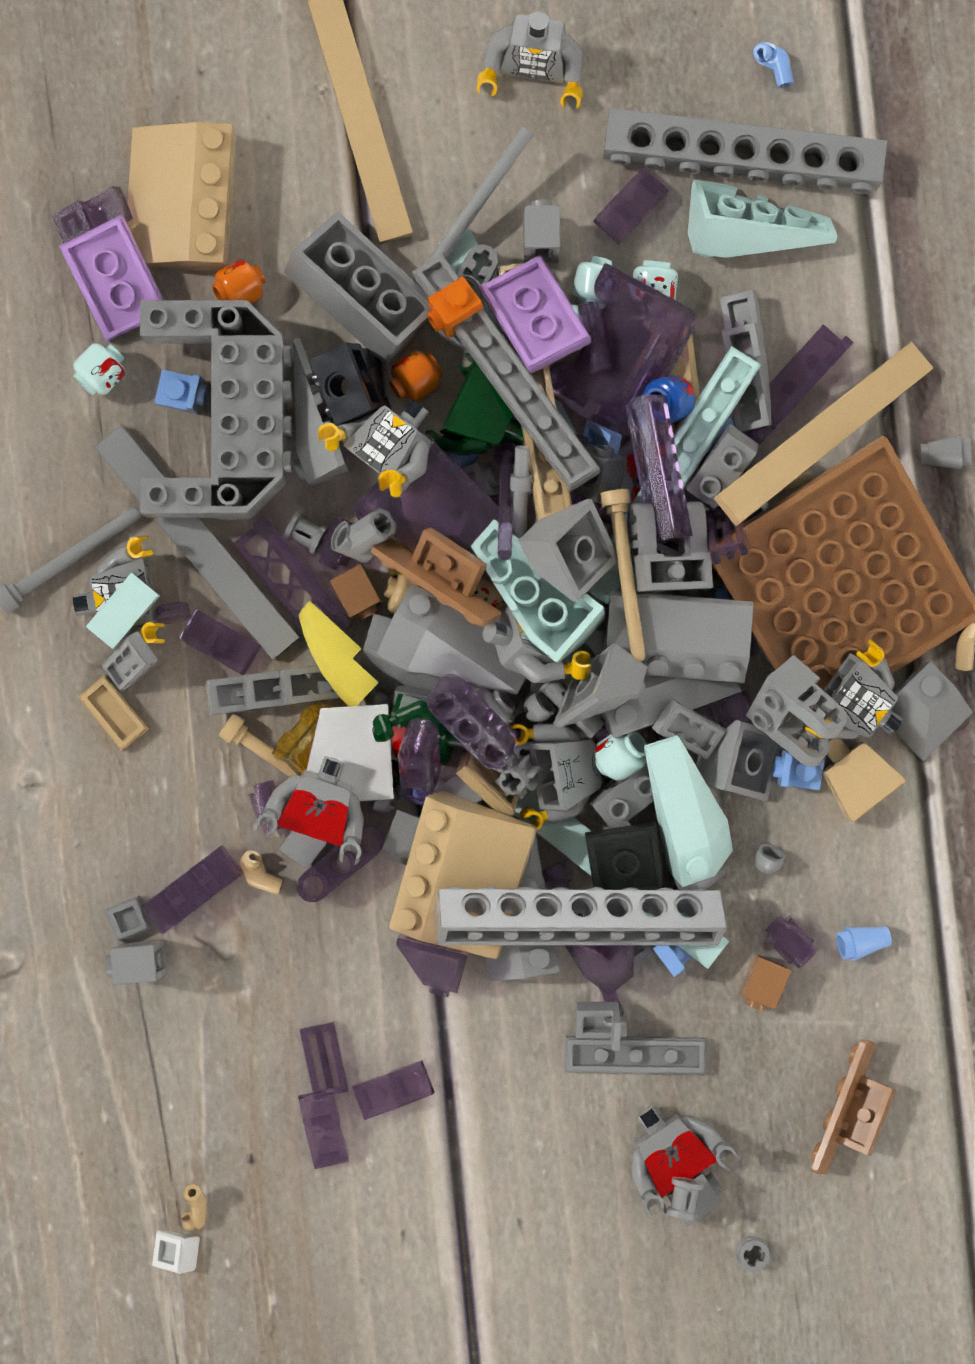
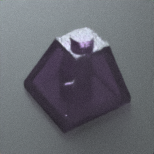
M400 933L396 945L422 984L430 986L429 992L444 997H449L450 992L458 993L468 953L418 941Z

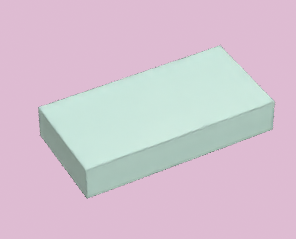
M131 572L86 627L115 650L160 595Z

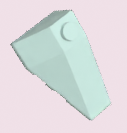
M693 180L688 223V237L693 253L708 258L713 256L728 258L836 243L838 236L830 217L792 205L787 206L784 210L767 202L768 198L757 195L756 200L736 194L738 189L736 187L721 183Z
M493 520L474 541L471 548L477 558L487 563L485 571L529 641L553 661L559 663L581 647L605 620L604 607L586 593L578 601H572L535 573L518 542L519 539L496 520Z
M677 735L645 745V755L666 870L682 887L714 877L733 851L726 816Z

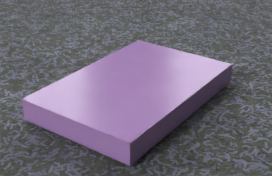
M120 215L59 246L106 342L140 326V300H164L123 216Z
M541 255L479 286L483 299L515 353L530 374L591 343V337Z

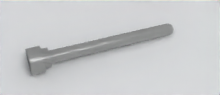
M137 507L130 508L17 584L10 583L6 585L4 583L1 585L0 605L7 614L19 608V603L24 600V595L138 521L142 516L140 509Z

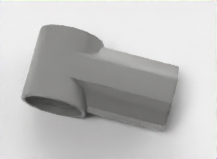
M381 508L373 513H369L354 524L343 521L334 531L331 548L338 553L366 563L373 556L371 553L373 545L384 542L395 534L396 523L391 518L390 512Z

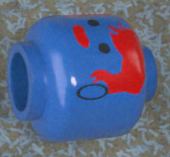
M667 376L654 379L646 386L643 392L642 403L644 411L654 422L662 424L684 420L695 405L694 389L682 377Z

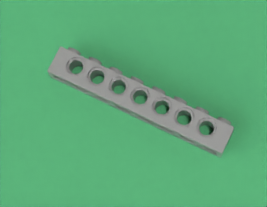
M609 108L603 159H610V163L619 166H628L631 162L645 163L644 166L653 170L665 169V166L679 167L680 172L687 174H697L700 170L713 171V175L722 178L734 177V174L747 175L749 180L756 182H766L769 178L781 179L783 184L790 186H801L803 182L815 183L818 188L824 190H835L838 186L851 188V191L854 193L870 194L872 190L877 191L883 182L887 141ZM639 134L644 135L648 138L649 145L637 147L632 143L631 138ZM673 138L678 139L683 143L684 148L677 152L671 151L666 146V141ZM703 143H712L717 147L718 153L712 156L706 155L702 152L700 146ZM738 147L748 148L752 152V158L747 160L740 159L736 155L735 149ZM781 151L785 154L787 162L782 164L775 163L770 158L769 153ZM806 155L817 156L820 159L821 166L817 168L809 167L804 157ZM839 160H851L855 165V171H844L839 165Z
M449 887L438 890L434 906L437 945H719L726 930L721 891H711L705 888L693 890H673L671 888L639 890L631 887L623 890H604L603 888L594 887L587 890H569L565 887H557L552 890H534L531 887H521L518 889H498L496 887L463 889L461 887ZM467 912H475L479 916H472ZM503 912H510L515 916H507ZM539 912L547 913L550 917L543 916ZM574 912L582 913L585 917L578 916ZM609 912L616 913V914H618L620 917L613 916V915L610 914ZM644 912L651 913L655 917L648 916ZM680 913H685V914H687L689 917H685V916L681 915Z

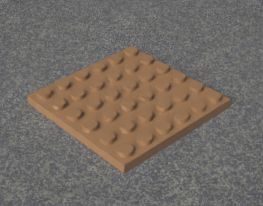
M885 436L879 437L707 546L708 552H711L712 567L732 600L753 602L751 633L773 671L794 655L820 678L817 685L822 690L825 689L850 653L858 657L856 655L857 651L861 653L868 651L870 647L868 641L870 639L884 650V658L888 663L891 674L975 622V596L888 438Z

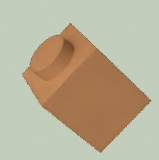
M361 564L330 580L351 620L358 617L361 622L379 612L376 606L382 604Z
M754 954L739 991L743 997L747 998L745 1004L762 1012L765 1011L766 1006L776 1010L792 970Z

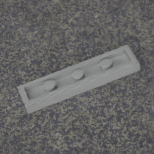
M565 1036V1073L706 1074V1038L621 1037L620 1050L612 1051L611 1038H576V1036Z

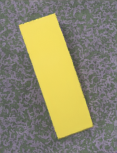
M309 601L298 616L312 657L336 694L348 706H357L379 682L353 659L362 648Z

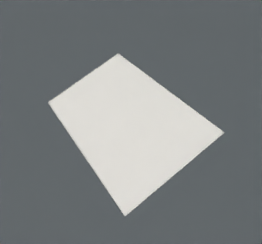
M388 704L321 708L307 770L318 774L324 756L332 757L344 762L339 781L350 784L351 793L355 794L359 801L394 799L390 740L376 742L372 732L373 720L377 715L386 714L389 716Z

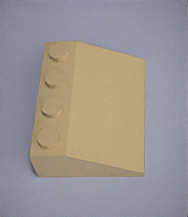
M189 122L132 127L126 223L148 267L219 271L228 266L236 151V133L232 124Z
M444 790L426 796L389 928L418 941L437 945L434 906L438 890L449 887H461L463 889H482L485 887H496L498 889L520 888L537 827ZM467 912L472 916H479L475 912ZM503 912L507 916L512 915L510 912ZM438 945L492 959H498L502 949V945Z

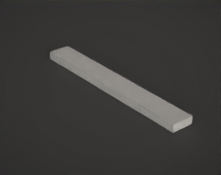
M442 253L413 271V277L428 297L460 278ZM482 309L454 326L455 335L567 489L571 492L600 473L599 466L486 312Z
M122 425L95 446V449L139 501L140 478H166ZM154 518L272 660H275L300 639L297 633L200 518Z

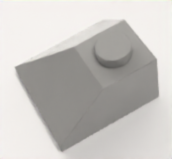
M586 499L540 519L518 540L532 570L572 601H578L617 562L616 550L592 499Z
M616 643L612 644L589 661L588 664H591L592 667L586 679L577 680L573 677L571 678L554 725L561 728L618 708L630 699H637L645 688L643 680L648 666L635 660L633 655Z
M931 661L922 663L894 691L898 696V700L891 709L902 718L900 727L894 733L921 761H924L973 713L957 688Z
M736 720L726 728V733L708 760L699 756L696 767L710 788L768 801L773 781L775 756H779L781 746L755 725Z

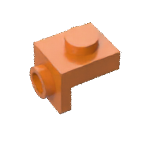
M462 276L427 298L429 312L426 315L432 327L437 332L442 330L449 339L455 335L454 326L482 310L483 304Z

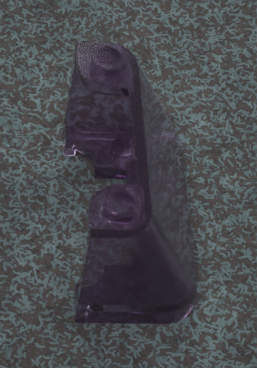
M605 262L596 278L594 293L606 305L589 335L591 343L582 348L573 366L566 362L555 363L550 367V375L556 400L592 422L623 436H631L639 431L647 418L642 403L643 392L646 386L654 379L670 375L694 331L697 317L691 308Z
M431 440L425 474L410 483L405 492L402 491L399 497H393L390 495L389 487L384 491L380 490L378 480L353 507L358 520L379 508L390 512L391 518L396 523V530L393 536L413 554L423 530L430 527L474 556L476 555L471 545L493 520H496L512 533L513 520L433 440ZM484 571L482 578L487 575L486 571Z

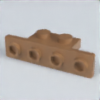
M430 527L423 530L414 554L391 539L373 545L371 553L378 557L384 566L396 569L408 577L411 584L426 589L435 595L441 604L453 607L462 613L468 622L474 625L486 626L500 618L501 611L475 595L487 563Z
M861 1039L860 1043L855 1044L850 1052L848 1062L851 1066L847 1077H842L837 1086V1103L834 1110L831 1109L826 1115L823 1129L826 1130L821 1143L818 1142L811 1154V1162H813L811 1172L816 1174L828 1173L839 1143L867 1156L872 1155L896 1089L865 1076L876 1047L875 1042Z

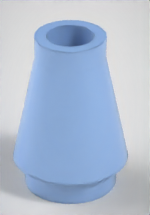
M887 926L845 927L842 932H838L836 935L837 948L843 960L850 959L853 962L884 947H889L892 943L891 934Z

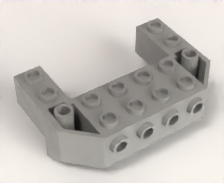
M140 300V336L146 344L211 343V477L140 478V514L146 518H217L219 521L253 518L287 484V472H292V453L287 451V437H292V417L287 416V402H292V382L287 381V367H292L291 345L287 346L283 335L247 300Z

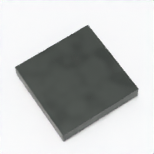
M655 822L585 832L593 888L599 887L604 890H623L631 887L639 890L665 888Z

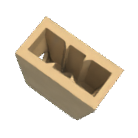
M832 738L828 740L830 749L827 756L831 759L832 763L823 769L822 776L847 821H856L906 781L903 776L865 742H858L849 749L842 739Z

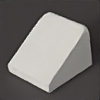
M162 1230L157 1231L152 1266L178 1274L194 1271L197 1263L199 1236Z

